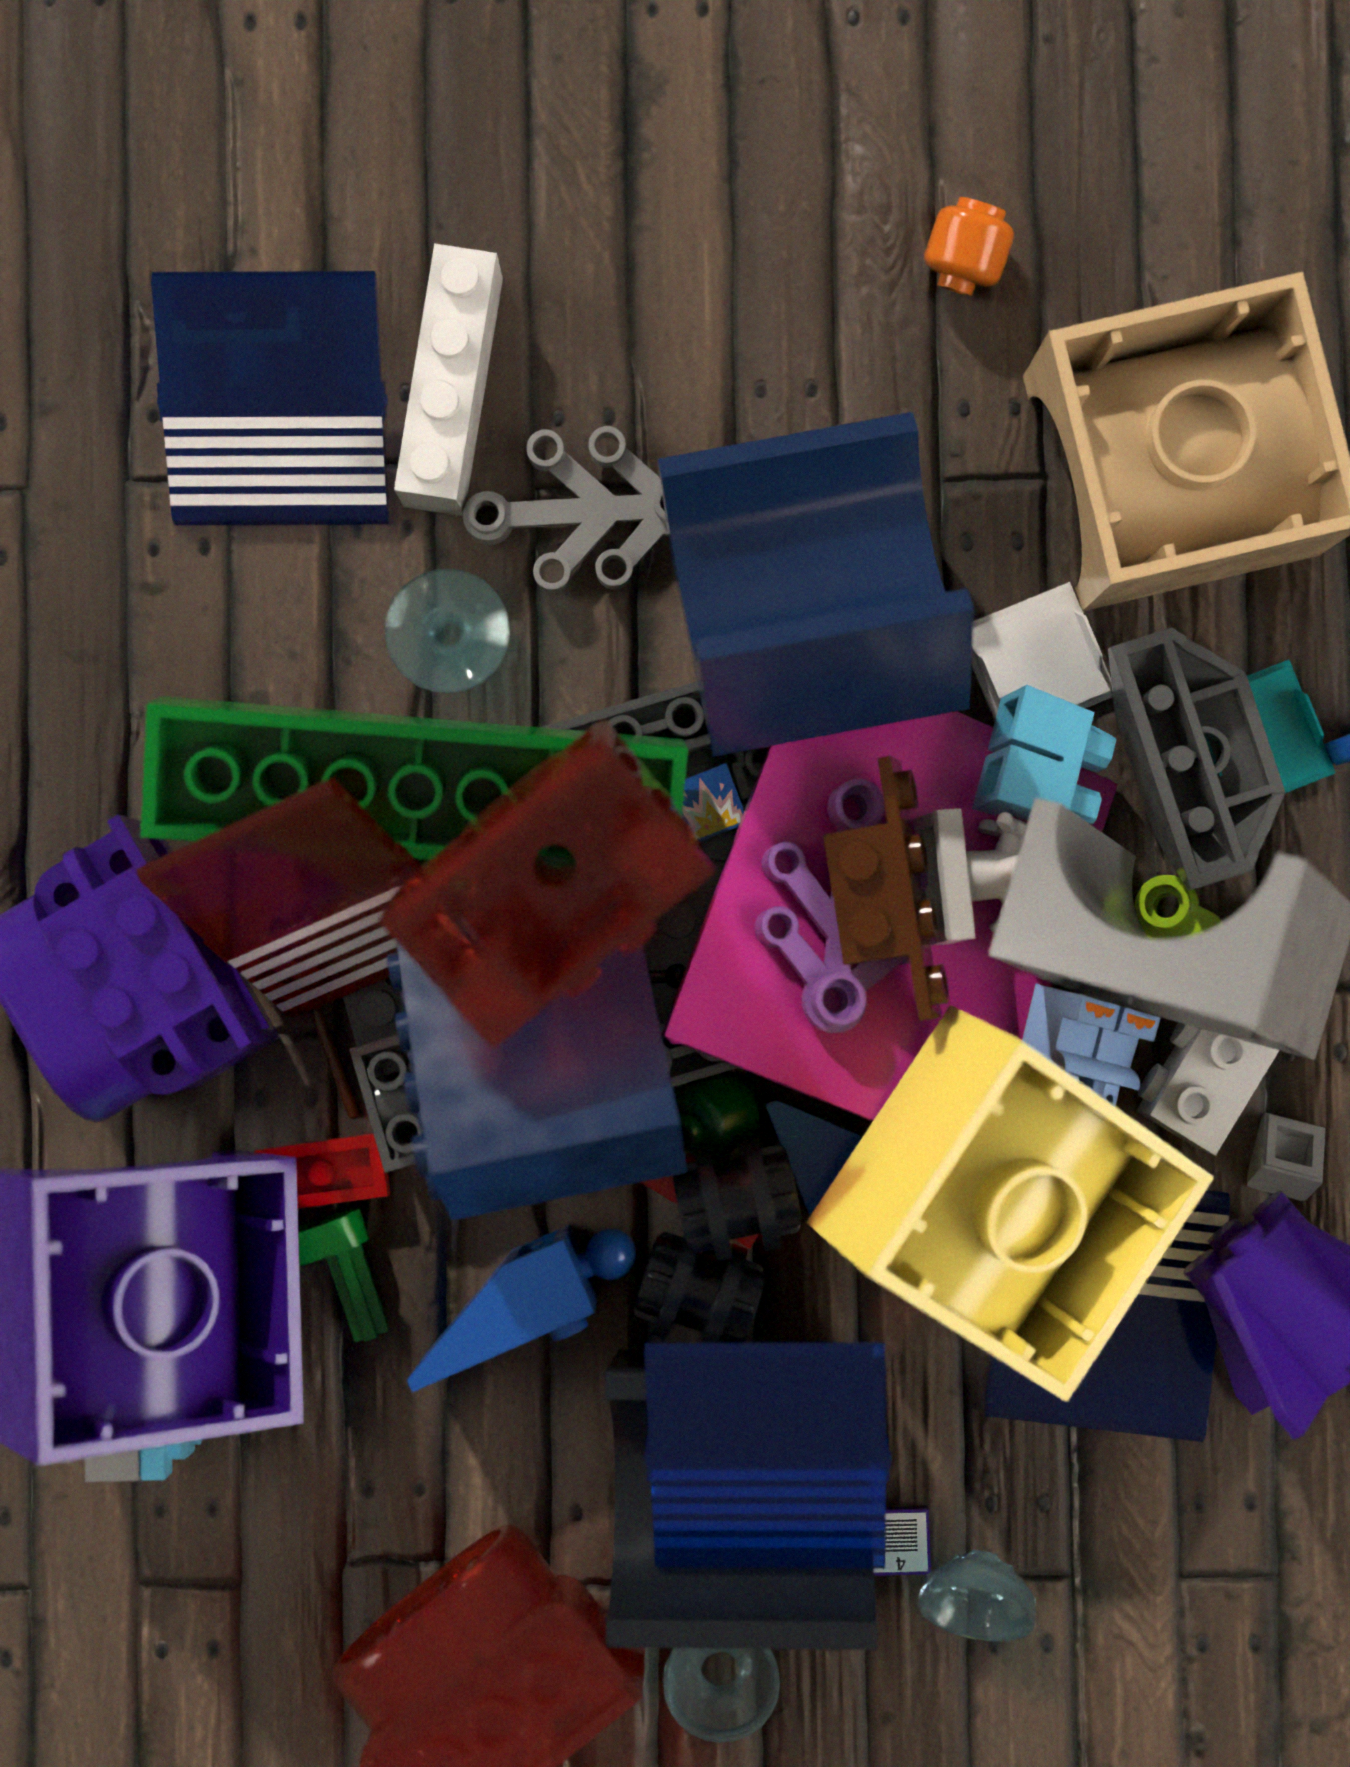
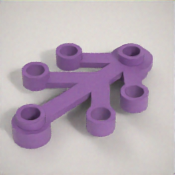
M853 779L838 786L831 793L827 803L828 816L837 827V832L877 825L885 811L884 798L880 789L872 782L864 779ZM845 798H851L858 804L860 813L856 820H852L845 815L843 811ZM791 842L778 843L767 849L763 854L761 861L763 873L772 882L784 883L826 938L824 963L798 933V919L786 907L777 906L763 911L755 921V934L763 945L771 948L777 947L804 982L805 987L801 1001L808 1021L817 1029L827 1033L848 1031L855 1027L864 1016L867 1006L866 991L897 965L909 963V955L858 963L853 968L852 964L843 965L832 889L831 897L829 898L805 866L804 853L796 844ZM778 851L785 852L792 860V869L789 874L781 873L775 866L774 859ZM926 873L919 874L922 894L925 892L928 884ZM772 915L780 917L785 923L786 931L781 939L773 937L768 930V921ZM829 988L835 990L841 999V1005L835 1013L830 1012L823 1002L824 994Z

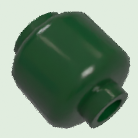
M730 1070L689 1082L673 1093L683 1148L685 1152H689L693 1156H695L694 1149L710 1146L713 1162L717 1161L740 1147L742 1139L754 1137L758 1132L761 1123L762 1101L754 1084L741 1074Z

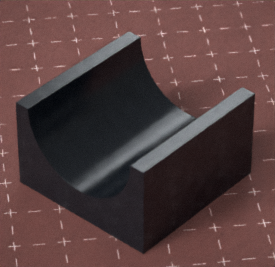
M618 1350L605 1372V1400L609 1401L611 1408L615 1460L614 1551L610 1601L606 1617V1647L878 1650L873 1542H655V1532L873 1533V1526L655 1525L654 1516H872V1509H654L653 1500L872 1499V1492H653V1482H872V1475H652V1465H872L874 1372L869 1350H715L712 1356L696 1350Z

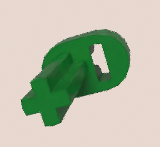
M359 1207L337 1211L298 1225L299 1266L324 1258L327 1259L355 1343L361 1340L366 1342L375 1339L379 1334L390 1330L362 1247V1243L369 1239V1235Z

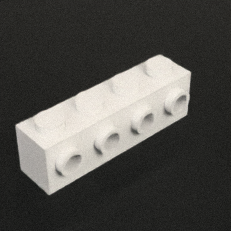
M1178 1022L1170 1038V1042L1176 1046L1164 1066L1160 1064L1154 1065L1145 1076L1138 1090V1096L1142 1097L1143 1100L1136 1111L1196 1149L1216 1156L1279 1050Z

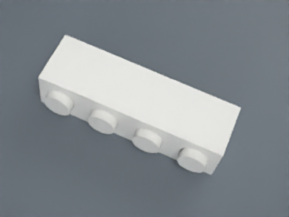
M434 243L394 491L404 507L463 516V510L467 502L503 281L497 253Z

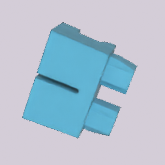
M1025 685L1001 697L988 750L993 753L985 757L972 809L994 816L1008 812L1014 817L1028 821L1034 800L1039 798L1061 803L1089 824H1093L1097 820L1102 798L1100 797V792L1077 785L1080 769L1082 767L1096 773L1105 770L1112 760L1117 739L1103 730L1092 726L1095 712L1032 686Z

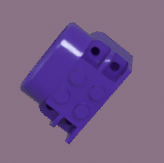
M120 814L107 821L112 832L85 848L74 847L62 854L63 860L50 867L40 876L33 896L0 914V1003L40 1073L55 1094L76 1115L93 1123L109 1119L151 1093L171 1094L200 1086L281 1038L248 980L240 973L242 972L239 966L234 968L228 962L235 959L166 839L140 837L141 821Z

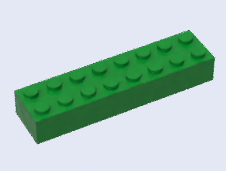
M160 696L146 704L140 837L676 879L688 747L683 739Z

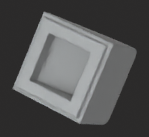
M1265 1112L1261 1117L1248 1169L1247 1186L1273 1194L1282 1191L1288 1198L1301 1201L1307 1200L1322 1184L1325 1128Z

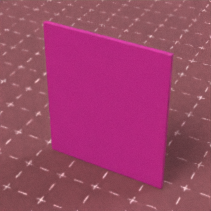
M956 711L768 746L661 1036L667 1038L670 1043H679L872 1122L950 1005L1022 1041L1035 984L1051 987L1052 984L988 955L994 938V933L988 926L1000 917L1003 907L1000 899L972 901L975 929L974 939L948 945L931 946L934 965L943 964L948 980L949 1003L940 1004L942 1017L919 1021L909 962L897 965L866 991L867 1006L864 1016L855 1027L840 1033L821 1031L808 1021L801 1001L805 987L804 982L777 947L771 948L763 945L755 934V921L763 911L777 906L786 907L798 919V933L824 963L826 938L784 883L772 882L765 876L761 867L762 857L767 849L778 843L791 842L796 844L804 853L805 866L830 898L831 882L823 834L837 832V827L828 816V799L838 786L853 779H864L872 782L880 789L883 795L877 761L879 757L892 756L901 761L902 770L911 769L913 772L918 794V807L909 809L913 835V819L936 810L961 809L966 851L994 850L999 837L981 833L978 831V826L984 819L997 821L1000 814L994 816L972 809L985 757L993 753L988 750L993 727ZM1081 767L1077 785L1100 792V797L1102 798L1097 820L1091 824L1102 832L1118 783ZM845 798L843 811L848 818L856 820L860 813L859 806L853 799ZM884 811V815L877 825L887 823L886 811ZM1013 816V818L1021 820L1028 824L1027 820ZM778 851L774 859L775 866L781 873L789 874L792 869V860L785 852ZM772 915L768 921L770 934L777 939H781L786 931L784 921L775 915ZM829 988L824 994L823 1002L830 1012L835 1013L841 1005V999L835 990Z

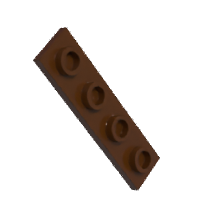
M892 756L879 757L877 761L887 823L823 834L843 965L909 955L919 1021L942 1017L940 1004L949 1003V987L943 964L934 965L930 939L938 938L939 926L933 900H923L919 876L921 873L928 872V856L922 834L913 835L909 809L918 807L916 783L911 769L902 770L901 761Z

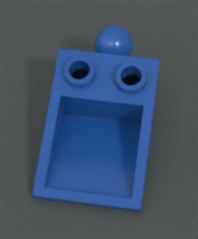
M569 1224L512 1249L419 1361L407 1379L411 1391H417L547 1333H550L553 1341H558L586 1328L589 1325L586 1318L595 1312L599 1291L592 1276L596 1275L605 1280H617L627 1275L636 1261V1247L631 1237L619 1229H603L592 1236L587 1244L586 1251L582 1253Z

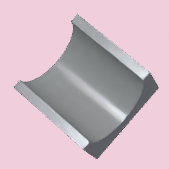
M1035 798L988 954L989 956L1072 993L1315 1060L1350 941V901L1306 860L1277 854L1273 866L1258 892L1240 911L1222 924L1189 937L1168 940L1149 939L1139 922L1132 895V876L1136 856L1061 803Z

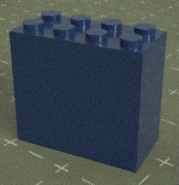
M630 881L394 927L398 952L387 954V963L393 990L395 993L400 992L403 1012L395 1014L398 1038L403 1053L408 1052L412 1069L411 1073L404 1074L407 1102L411 1114L417 1113L421 1135L413 1136L414 1156L419 1176H426L431 1200L442 1199L451 1220L688 1173L680 1125Z

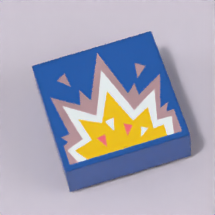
M726 763L685 779L681 825L689 846L739 827L745 810Z

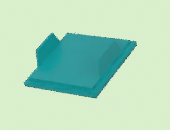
M1288 659L1248 675L1247 679L1285 793L1335 774L1336 772L1322 741L1324 737L1323 730L1308 694L1302 692L1290 660ZM1205 737L1210 755L1215 764L1217 759L1209 739Z

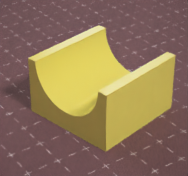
M950 1005L806 1223L867 1276L1067 1402L1214 1177L1023 1041Z

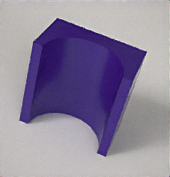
M242 1150L214 1151L211 1158L156 1165L57 1170L0 1169V1444L37 1465H45L304 1423L296 1157Z

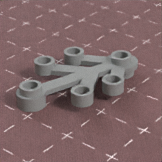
M602 426L591 434L588 443L590 456L600 467H613L640 495H613L565 452L562 439L557 433L551 430H539L533 433L527 442L526 450L530 463L540 471H549L578 498L507 502L502 495L496 492L484 491L477 493L467 501L463 510V522L469 535L480 544L496 545L507 539L513 528L579 525L555 553L543 554L534 564L533 574L540 589L547 593H559L570 584L571 573L617 522L642 521L620 549L604 551L598 557L595 565L597 578L604 587L611 590H619L627 586L632 579L633 569L663 536L668 537L665 511L661 508L663 495L660 477L626 448L623 434L615 427ZM604 438H612L619 444V449L612 456H602L596 451L598 442ZM548 441L556 445L557 452L553 458L541 460L535 456V448L541 442ZM484 506L495 507L499 511L497 520L491 525H482L477 522L476 514L480 508ZM614 559L622 561L626 566L625 574L616 580L609 579L603 574L605 563ZM557 563L564 568V575L560 581L547 583L541 578V571L547 564Z

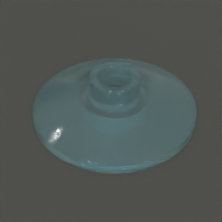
M437 569L413 578L396 594L386 616L385 642L393 663L409 681L432 692L459 693L480 685L497 670L509 644V619L500 597L484 580L462 570ZM450 624L458 626L461 630V637L457 643L444 645L439 641V632L444 626Z

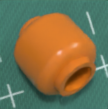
M959 197L957 206H946L938 212L924 254L926 265L931 270L940 274L937 286L972 297L975 286L991 287L999 282L1014 240L1013 228L1004 221L1007 213L1005 210L979 200Z

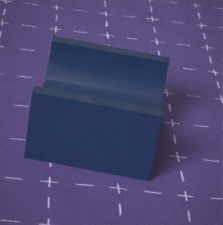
M913 412L657 459L671 559L713 756L969 709L974 609L968 589L946 593L940 577L925 508L919 456V430Z

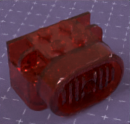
M603 719L588 729L563 751L546 758L478 813L454 841L417 870L396 890L378 921L493 1049L563 992L569 998H573L588 988L602 972L598 964L619 948L626 955L643 944L657 928L652 921L712 874L714 867L700 852L698 838L692 827L673 806L671 796L606 719ZM547 845L563 846L572 853L576 861L565 869L551 868L543 862L539 850Z
M506 1524L493 1529L470 1544L374 1621L339 1658L333 1669L332 1679L335 1686L370 1730L359 1760L360 1767H557L643 1698L646 1648L606 1647L608 1607L601 1598L594 1599L586 1587L576 1578L564 1574L556 1575L521 1528L513 1524Z

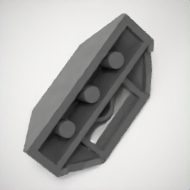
M1172 627L1108 648L1115 719L1153 834L1187 890L1200 888L1252 871L1259 856L1258 852L1285 795V789L1246 673L1210 650L1186 639L1185 635ZM1205 737L1209 739L1217 759L1215 764L1210 755Z

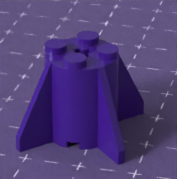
M1278 1191L1255 1208L1252 1212L1254 1219L1245 1225L1238 1218H1234L1220 1227L1208 1239V1243L1213 1249L1204 1252L1184 1269L1183 1274L1204 1297L1235 1396L1252 1415L1270 1406L1275 1418L1295 1440L1305 1434L1326 1399L1350 1383V1245L1311 1225L1282 1191Z

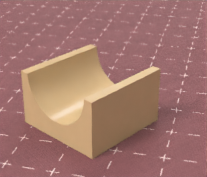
M1303 272L1064 327L1047 333L1024 373L1023 379L1028 399L1040 398L1048 408L1067 456L1076 495L1081 530L1082 565L1080 579L1075 590L1082 611L1316 557L1350 536V455Z

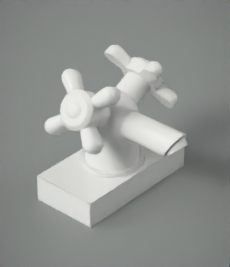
M961 809L936 810L913 819L914 835L922 834L928 856V872L926 873L928 884L923 893V900H933L938 918L939 936L938 938L930 939L931 946L948 945L974 939L975 929L972 901L1000 899L1002 904H1004L1027 823L1013 818L1008 812L1001 813L997 821L984 819L980 822L978 831L986 835L999 837L995 849L966 851ZM999 919L988 926L994 934Z

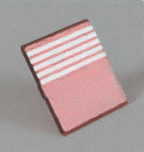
M335 778L319 783L135 869L140 882L204 939V944L225 963L231 964L290 1018L299 1016L390 977L387 954L398 952L394 927L463 914L424 873L422 865L400 842L396 843Z

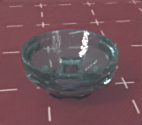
M972 1550L964 1555L955 1554L950 1561L936 1567L923 1580L918 1599L919 1610L930 1622L948 1632L976 1640L1010 1641L1027 1636L1035 1627L1036 1600L1033 1593L1023 1579L1015 1573L1013 1565L1003 1562L996 1554L979 1550Z
M672 1648L665 1663L663 1688L670 1713L680 1726L690 1734L705 1741L731 1742L751 1735L762 1727L770 1717L779 1695L778 1665L771 1649ZM715 1652L731 1654L740 1666L735 1680L727 1685L718 1686L711 1684L703 1676L702 1664L709 1655Z

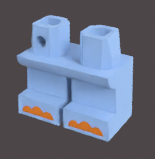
M1035 984L1022 1041L1115 1107L1120 1086L1135 1090L1140 1089L1139 1076L1136 1071L1130 1068L1139 1038L1154 1042L1161 1018L1080 994Z

